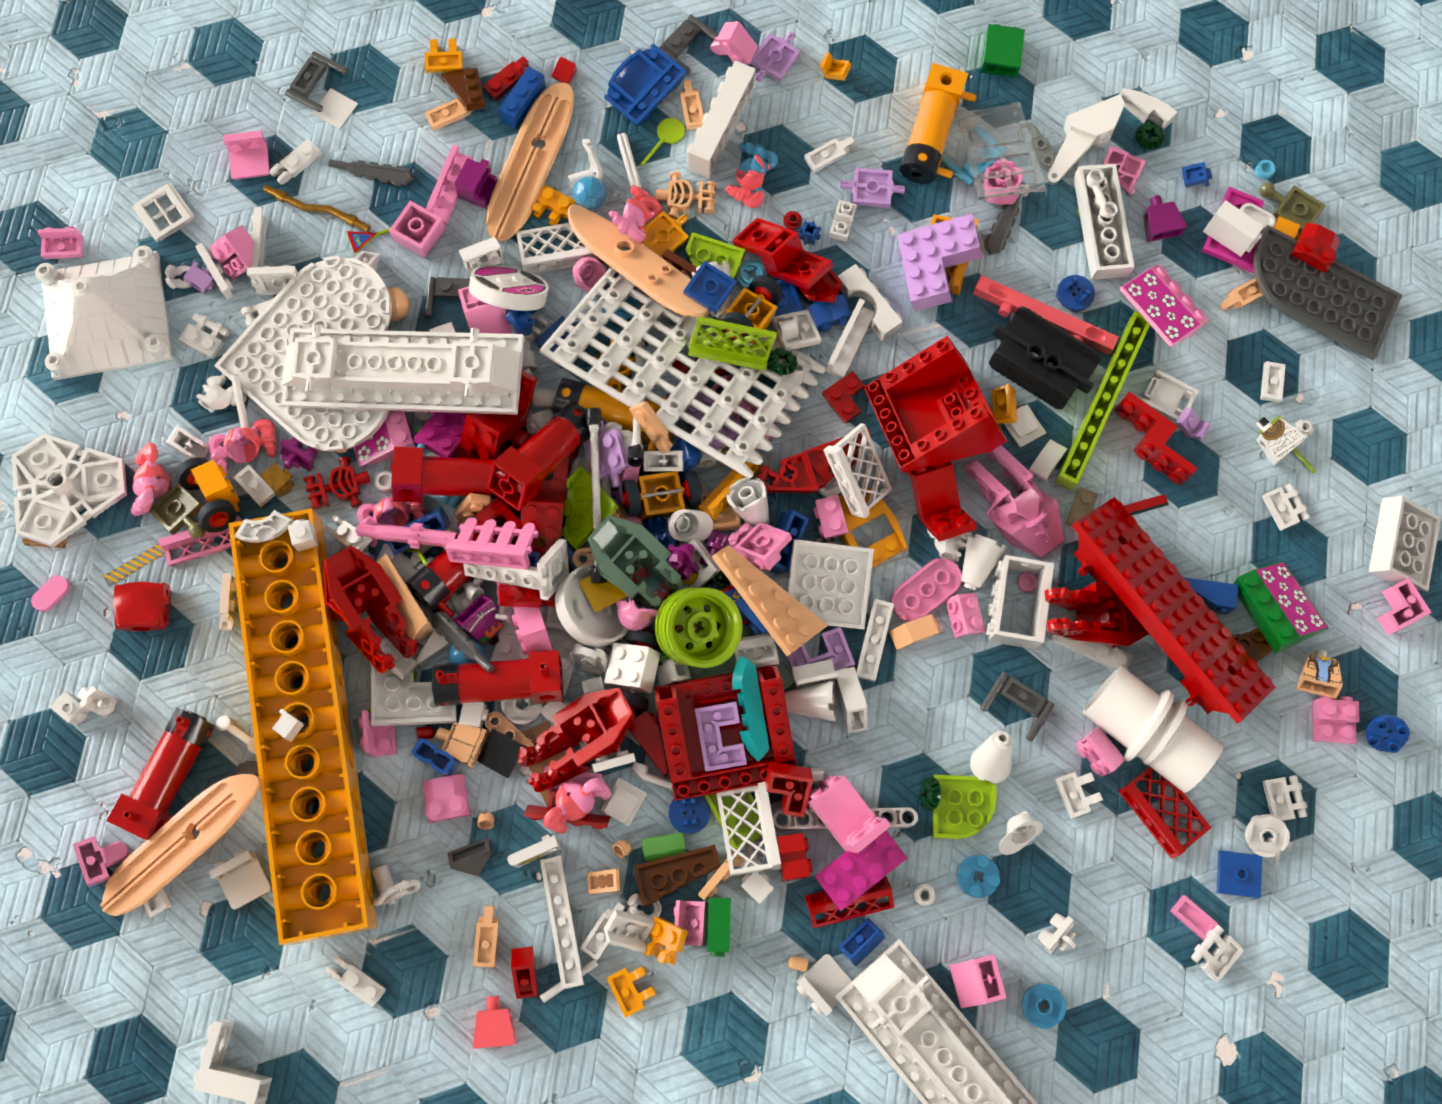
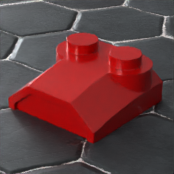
M1306 223L1291 255L1325 273L1336 259V251L1340 240L1336 233L1322 225Z

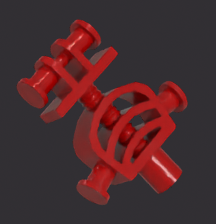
M341 457L339 458L341 467L334 468L331 471L329 484H324L320 473H316L318 480L316 484L314 481L316 477L314 475L304 477L303 480L307 483L306 492H311L308 495V500H311L312 503L310 507L313 510L322 508L323 504L319 501L321 498L326 507L330 506L327 492L331 491L340 501L350 500L352 508L360 506L363 502L357 497L361 495L359 485L371 482L368 471L356 474L354 468L349 466L351 458ZM345 487H349L351 492L346 491ZM341 489L344 494H338L336 490Z

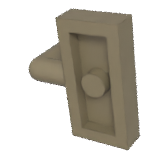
M1079 487L1065 524L1072 526L1076 521L1092 512L1099 494Z

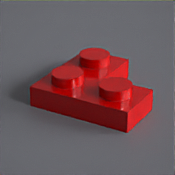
M852 371L824 390L822 396L844 424L861 414V410L851 397L864 389L865 385L855 372Z

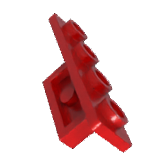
M550 788L548 807L527 805L524 816L532 820L544 819L546 813L556 807L555 795L558 789ZM588 813L580 820H566V823H571L573 826L587 825L592 826L594 829L608 828L610 816Z

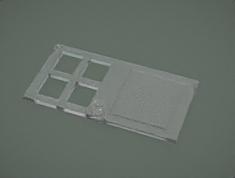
M1020 102L1011 103V105L956 113L978 200L1035 191L1036 193L1045 192L1047 190ZM1029 156L1031 166L1008 169L1007 158ZM993 160L1000 161L1002 170L979 173L977 164ZM1034 173L1036 183L1013 186L1012 175ZM1004 177L1006 188L984 191L981 180Z

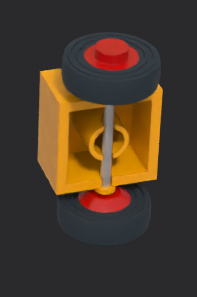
M756 276L750 282L748 289L744 287L726 310L721 321L766 330L774 318L778 303L782 299L783 291L781 286L769 276ZM727 329L721 330L723 333L730 332V330ZM747 333L741 334L743 337L749 336ZM735 336L729 338L731 341L738 340ZM753 340V341H750V342H748V343H751V344L754 345V344H756L757 342H756L755 340Z
M195 457L184 461L177 468L176 479L180 486L186 490L201 489L208 503L198 513L199 524L207 532H221L229 528V523L235 522L236 512L240 511L237 505L240 500L235 491L231 492L234 488L229 478H223L227 475L222 465L217 466L214 459L208 461L205 458Z
M678 471L639 476L637 484L635 480L623 481L621 500L628 516L640 515L641 511L642 520H649L658 516L661 518L668 517L678 510L685 509L683 495L688 507L699 506L701 504L702 486L695 471L683 473L682 486L680 485Z

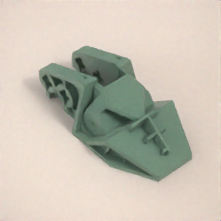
M608 515L588 537L600 576L621 589L630 599L633 598L644 608L659 611L662 603L660 601L661 598L653 594L647 588L644 581L637 582L630 579L640 566L645 569L646 573L652 575L673 593L680 589L690 588L683 583L680 578L681 576L665 561L672 553L642 525Z

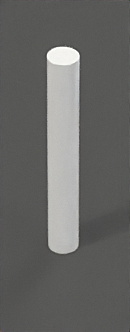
M239 374L231 375L241 428L249 427Z
M595 959L590 960L581 967L583 976L598 966ZM561 981L540 995L543 1003L563 990Z

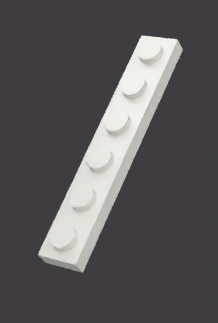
M562 856L542 859L540 863L562 989L584 985Z

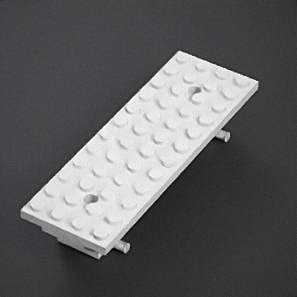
M313 324V329L290 328L289 345L286 347L282 380L283 394L281 405L283 407L518 415L525 341L523 334L479 333L478 328H471V333L321 329L322 326L319 324Z
M900 939L835 996L836 1000L922 1104H1037Z

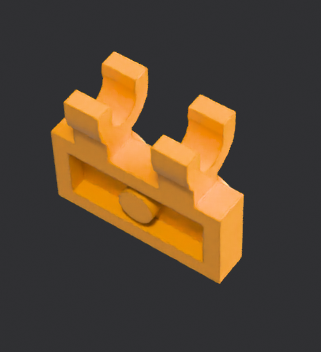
M456 38L448 39L449 52H439L438 40L430 39V52H425L426 73L463 70L462 51H458Z
M544 184L537 202L532 207V210H534L533 216L540 219L547 208L552 211L548 216L551 219L549 224L552 226L558 225L562 217L568 219V208L571 205H577L574 199Z
M654 916V927L648 935L652 941L646 945L647 950L643 954L651 957L652 955L657 956V961L662 964L668 962L675 965L677 952H682L688 931L661 917Z
M644 966L631 973L628 972L626 967L607 977L625 1018L645 1008L643 1001L656 994L653 986L638 993L633 982L647 974Z

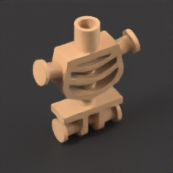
M675 171L670 173L672 181L668 183V190L656 189V199L658 201H667V210H670V213L667 215L675 220L678 219V212L685 213L689 210L693 200L698 201V214L702 213V205H706L704 213H715L713 205L716 204L714 199L716 197V192L714 191L716 183L713 181L705 183V187H707V190L703 189V181L700 180L699 193H693L689 181L680 180L681 173Z

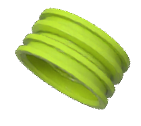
M684 588L671 594L662 603L656 616L655 633L660 648L671 660L686 666L710 668L722 664L736 651L742 636V619L736 604L725 593L713 588ZM707 604L710 609L705 612L704 605ZM685 606H687V614L684 612ZM716 622H719V624H720V627H719L718 630H717V624H716ZM676 625L682 626V629L678 632L675 631ZM711 641V647L707 648L706 643ZM688 642H689V649H690V650H687V649H686V644H687Z

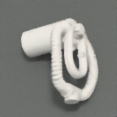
M584 139L582 142L588 153L591 167L588 170L568 175L571 190L574 189L578 180L583 177L593 176L600 181L602 180V168L589 139Z
M388 865L380 866L371 871L380 895L373 900L372 904L374 906L387 903L389 906L396 903L395 900L401 899V897L420 889L421 883L417 879L404 880L395 885Z

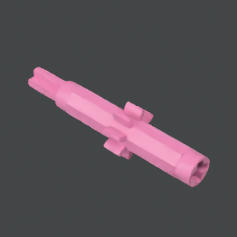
M413 523L410 527L357 524V529H355L357 536L408 543L410 548L420 549L423 545L445 547L447 542H452L453 539L458 538V533L425 529L421 523Z

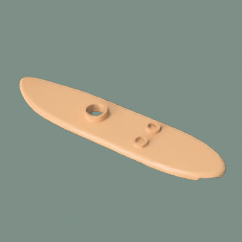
M567 83L553 84L538 96L527 113L494 187L487 209V230L490 237H495L497 241L510 239L524 226L547 180L565 138L573 112L574 92ZM541 140L546 145L542 149H539V147L534 149L533 143Z
M574 204L568 208V220L577 238L592 253L664 307L682 316H701L706 318L710 315V310L683 294L684 289L691 280L685 274L642 242H634L628 234H621L618 231V226H615L614 223L579 205ZM622 247H627L630 250L623 251Z
M252 774L231 776L213 784L190 801L157 830L149 840H146L131 853L114 871L105 885L106 889L100 904L101 908H103L102 911L112 916L123 915L137 909L155 896L219 840L238 820L257 794L260 787V779ZM195 825H198L196 830H200V833L195 839L192 830Z

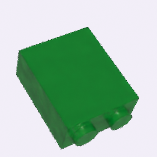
M988 24L980 72L1017 78L1021 66L1025 29Z
M731 898L708 899L707 952H711V956L725 957V952H729Z

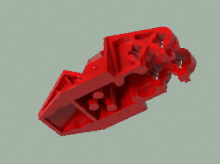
M861 432L857 436L856 443L861 444ZM844 437L780 460L778 473L771 471L769 465H765L760 468L761 474L757 475V478L764 482L767 493H816L834 477V473L831 474V466L824 453V449L829 445H836ZM848 443L842 447L846 456L850 445ZM855 445L854 458H858L860 446ZM857 460L851 462V469ZM786 470L789 473H793L791 479L787 476L784 477ZM767 475L771 480L774 479L772 486L769 483L765 484Z
M352 545L325 559V604L344 619L348 627H350L344 633L379 673L384 674L396 666L393 663L395 659L392 654H385L381 650L379 644L382 643V638L374 633L370 626L372 622L403 657L410 658L418 651L416 645L418 641L406 636L405 626L407 624L395 606L403 600L382 566ZM366 611L369 617L362 620L359 615Z
M1093 582L1082 590L1068 591V587L1052 588L1044 591L1045 602L1067 609V611L1076 610L1077 620L1074 622L1070 618L1048 620V633L1070 640L1108 644L1110 649L1118 646H1130L1149 634L1107 583Z
M620 688L584 694L552 715L556 725L537 737L538 740L535 747L524 748L522 746L519 748V759L517 761L523 767L533 766L563 751L567 753L557 761L554 759L550 761L548 765L550 769L542 774L534 772L529 775L530 779L527 781L535 792L546 791L592 769L589 762L593 759L617 752L635 715ZM582 740L585 743H587V745L579 751H576L572 748L574 746L580 745L579 742H581Z

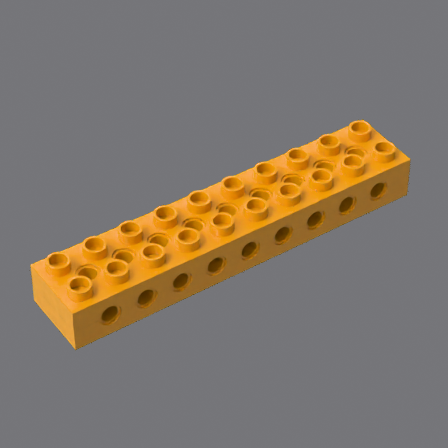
M312 508L283 513V515L291 518L293 521L299 519L309 520L315 528L319 546L299 552L292 545L288 529L272 540L251 543L234 537L243 521L229 523L279 945H296L378 928L376 908L372 904L374 893L337 621L332 620L329 606L325 604L324 560L328 558L324 525ZM266 517L255 518V519H250V520H252V521H254V520H262V519H264V518H266ZM288 559L287 564L283 568H278L282 560ZM293 597L292 604L287 608H283L284 602L288 598ZM294 637H298L296 646L288 648L289 641ZM303 676L301 687L294 689L293 684L295 680ZM281 709L299 721L305 717L309 718L308 726L304 730L299 731L292 742L286 740L272 729L282 716L279 713ZM310 758H314L312 770L305 773V762ZM318 799L320 803L319 810L316 814L311 815L309 806L314 800ZM323 841L325 852L321 857L317 858L314 849L319 842ZM328 884L331 894L329 899L323 902L320 898V890L324 885Z

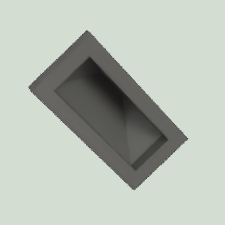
M485 838L447 854L451 869L479 876L492 852L489 840Z

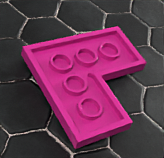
M1229 187L1221 205L1226 200L1238 209L1246 203H1252L1262 208L1264 201ZM1208 235L1201 252L1254 274L1253 257L1257 243L1249 253L1245 251L1240 257Z
M431 412L434 415L414 436V442L424 444L426 449L440 457H452L459 448L465 416L468 413Z
M884 831L858 854L849 851L844 852L814 877L837 908L842 911L904 862L907 856L890 834Z

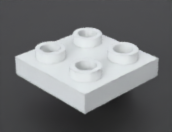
M808 309L774 316L771 322L782 347H785L786 351L821 343V337Z

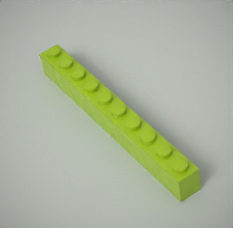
M1134 311L1128 320L1054 483L1071 491L1077 486L1149 329L1150 324L1140 312Z

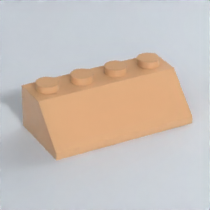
M387 554L384 555L377 563L382 566L403 600L395 606L407 624L405 626L406 636L420 641L430 635L434 628Z

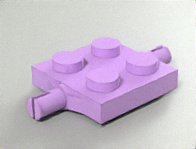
M790 31L784 39L776 37L772 33L766 37L750 62L751 65L760 70L755 76L756 81L761 82L765 75H769L779 82L783 79L801 53V51L791 45V41L795 38L794 33Z
M855 167L852 182L841 180L840 189H851L853 204L890 208L892 194H904L905 186L894 185L892 180L893 171Z
M601 421L598 431L599 479L602 480L610 477L612 488H618L621 486L618 474L630 467L627 462L628 456L620 429L614 428L606 432L604 423ZM591 440L585 442L590 464H592Z

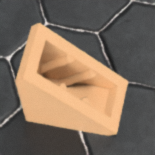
M619 869L587 873L588 894L621 892Z

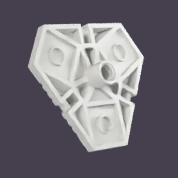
M44 433L12 455L13 488L18 493V497H14L16 534L20 537L55 547L76 530H79L80 527L86 525L87 520L92 517L96 518L104 510L110 508L111 505L127 496L125 463L122 458L87 447L85 450H82L78 444ZM86 508L87 511L80 515L79 513Z

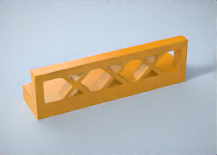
M750 462L745 463L754 473L750 479H753L760 472V468L763 467V463L761 465ZM732 470L698 506V510L706 512L714 522L729 506L727 494L729 495L731 485L737 480L745 478V476Z

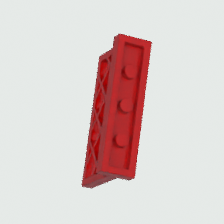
M1149 766L1131 782L1119 789L1118 792L1172 859L1184 853L1190 845L1210 830L1211 826L1180 789L1162 775L1161 781L1153 780V768ZM1138 781L1147 782L1146 793L1140 792L1135 784ZM1151 783L1161 785L1160 795L1151 794ZM1165 786H1169L1174 790V798L1165 796ZM1151 798L1160 799V810L1154 809L1151 806ZM1165 800L1174 802L1173 812L1164 811ZM1179 803L1186 805L1188 808L1187 815L1178 813ZM1164 815L1173 816V827L1165 824ZM1178 817L1187 819V829L1178 828ZM1192 820L1198 821L1203 829L1199 832L1193 831ZM1178 832L1187 833V840L1183 845L1177 839Z

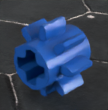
M805 221L804 227L799 226V238L803 240L804 245H814L815 239L820 240L821 234L819 233L821 227H817L815 221L809 223Z

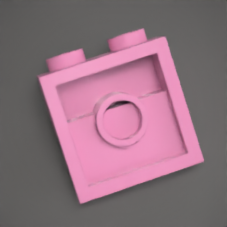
M759 522L734 548L759 570L770 571L781 559L780 551L792 540V537L786 531Z
M1322 695L1318 699L1313 700V741L1356 744V723L1360 722L1359 701H1353V697H1340V700H1333Z

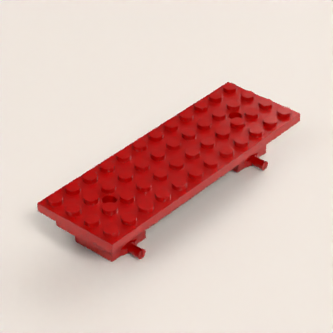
M1115 497L1072 525L1079 534V549L1073 554L1083 566L1078 569V574L1081 573L1080 576H1085L1089 573L1097 582L1103 583L1106 581L1185 676L1181 683L1190 694V697L1186 699V703L1190 702L1188 706H1193L1197 703L1207 714L1212 711L1229 714L1238 724L1276 688L1272 680L1259 668L1258 663L1247 654L1244 647L1231 635L1230 630L1219 621L1217 615L1204 603L1203 598L1197 595L1191 588L1190 583L1177 571L1175 565L1169 562L1164 556L1163 551L1152 542L1150 536L1141 529L1136 519L1130 516L1123 504Z

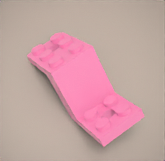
M469 287L458 289L470 332L471 328H478L479 333L513 334L510 324L506 319L504 308L496 307L477 299L470 293Z
M827 775L823 781L819 782L820 786L818 788H811L806 808L815 811L834 838L846 851L858 854L891 827L887 819L878 818L873 814L845 776Z

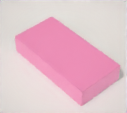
M1182 895L1170 910L1176 918L1202 940L1207 938L1206 934L1209 930H1213L1218 925L1216 921L1185 895Z

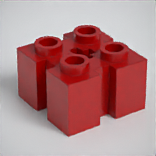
M803 833L777 837L782 882L808 878L810 873L813 872L812 861L806 858V852L809 850L808 838H804Z

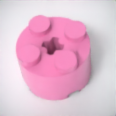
M998 160L992 166L986 168L983 194L988 203L1006 205L1016 202L1020 195L1023 179L1020 167L1018 169L1012 161Z

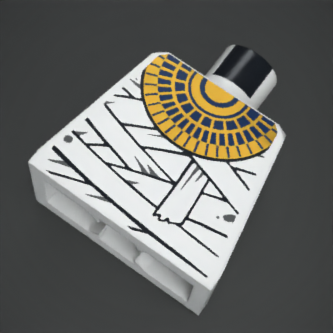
M1264 416L1256 423L1263 432L1256 441L1273 466L1307 438L1282 418L1272 424Z

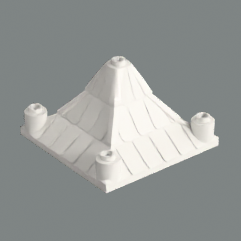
M139 246L135 249L133 257H124L57 270L49 263H42L36 268L35 275L43 285L50 354L45 358V366L51 371L52 378L55 381L173 359L160 256L157 251H152L148 246Z

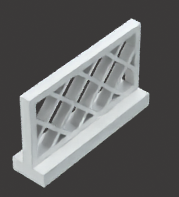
M570 223L517 232L523 271L540 274L573 268L581 258L589 256L599 259V257L587 247L583 248L581 241L576 244L570 240L575 235ZM562 230L570 231L566 238L559 234ZM545 233L552 235L548 241L542 239L541 236ZM530 236L533 239L527 244L521 238ZM555 238L563 241L558 247L551 244ZM537 241L544 244L540 250L532 247ZM566 244L574 247L572 250H562ZM548 247L555 250L551 254L543 253ZM529 250L536 254L534 257L525 258Z
M861 423L836 445L827 446L824 449V453L851 515L866 518L870 515L869 509L886 496L892 488L866 425ZM861 432L862 440L861 444L856 443L858 434ZM848 443L850 445L846 456L842 447ZM855 445L860 446L858 458L853 457ZM866 448L869 450L868 461L863 460ZM852 459L857 460L854 472H852L850 467ZM862 462L867 463L865 474H860ZM872 465L876 467L875 477L870 476ZM859 476L864 477L861 488L858 486ZM869 478L874 479L871 491L867 490ZM879 481H882L884 488L878 493ZM866 492L871 493L867 503L864 500Z
M765 782L758 783L756 786L717 793L730 875L734 876L768 869H781V860ZM755 792L756 799L752 805L742 800L746 793ZM731 796L736 800L731 809L723 805L722 797ZM739 802L749 808L743 817L733 812ZM751 811L759 815V820L755 826L745 820ZM730 815L740 820L734 830L726 825V820ZM742 823L752 828L746 838L736 832ZM755 831L763 836L759 846L749 841ZM734 835L743 840L738 850L729 844ZM746 843L756 849L750 859L740 853ZM758 852H761L766 856L768 864L758 865L752 860ZM737 856L747 861L743 868L734 870L733 861Z

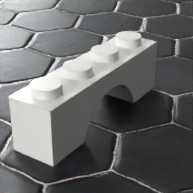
M855 264L837 276L842 282L840 290L846 298L858 297L871 304L875 312L871 329L881 341H884L900 330L903 322L901 315L890 307L888 299L882 297L876 284L869 281L866 272Z

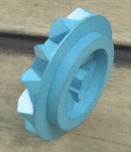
M755 260L743 262L737 274L738 283L743 288H748L754 277L748 280L747 273L751 274L754 271L755 277L758 275L767 276L763 264Z

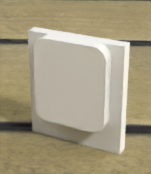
M1028 404L1017 409L1016 423H1003L1019 449L1046 434V431Z
M618 777L611 790L610 799L605 800L600 811L630 827L647 793Z

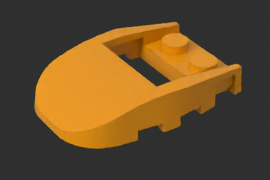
M866 492L864 499L866 503L869 501L871 493ZM840 496L849 533L841 535L839 538L846 546L859 547L850 531L882 514H885L895 531L893 534L866 547L874 549L872 568L907 550L897 518L883 499L869 509V516L861 518L851 515L844 496Z

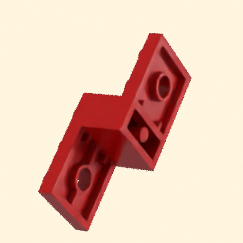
M756 218L732 240L734 246L761 256L768 275L809 290L833 267L831 260L803 250L798 232L760 218Z
M1129 391L1114 411L1117 412L1120 418L1131 422L1137 430L1146 433L1133 451L1137 457L1149 462L1156 471L1168 476L1171 482L1181 486L1193 475L1197 467L1165 445L1178 426Z

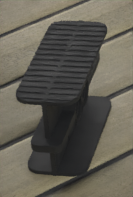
M1022 306L1017 309L1006 328L1001 325H997L993 335L1002 342L993 353L989 365L996 372L1026 389L1045 403H1048L1055 409H1063L1076 389L1088 394L1093 388L1094 384L1088 379L1102 360L1101 354L1063 329L1047 321V319ZM1031 352H1036L1038 357L1033 356ZM1047 362L1053 363L1055 367L1049 366Z

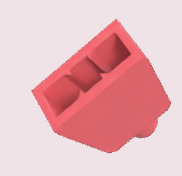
M499 996L486 997L487 1010L478 1011L476 1014L473 1049L517 1044L510 1008L500 1009Z

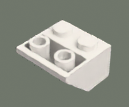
M495 237L459 250L469 278L471 271L476 267L505 265L501 247Z

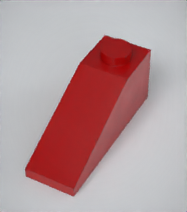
M645 711L631 721L628 731L663 777H666L668 775L659 726L657 725L660 722L653 713L649 715Z

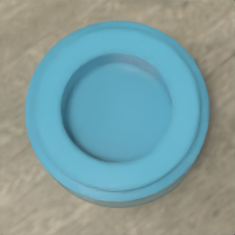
M1270 160L1260 161L1255 168L1256 175L1261 179L1271 178L1276 171L1275 164Z

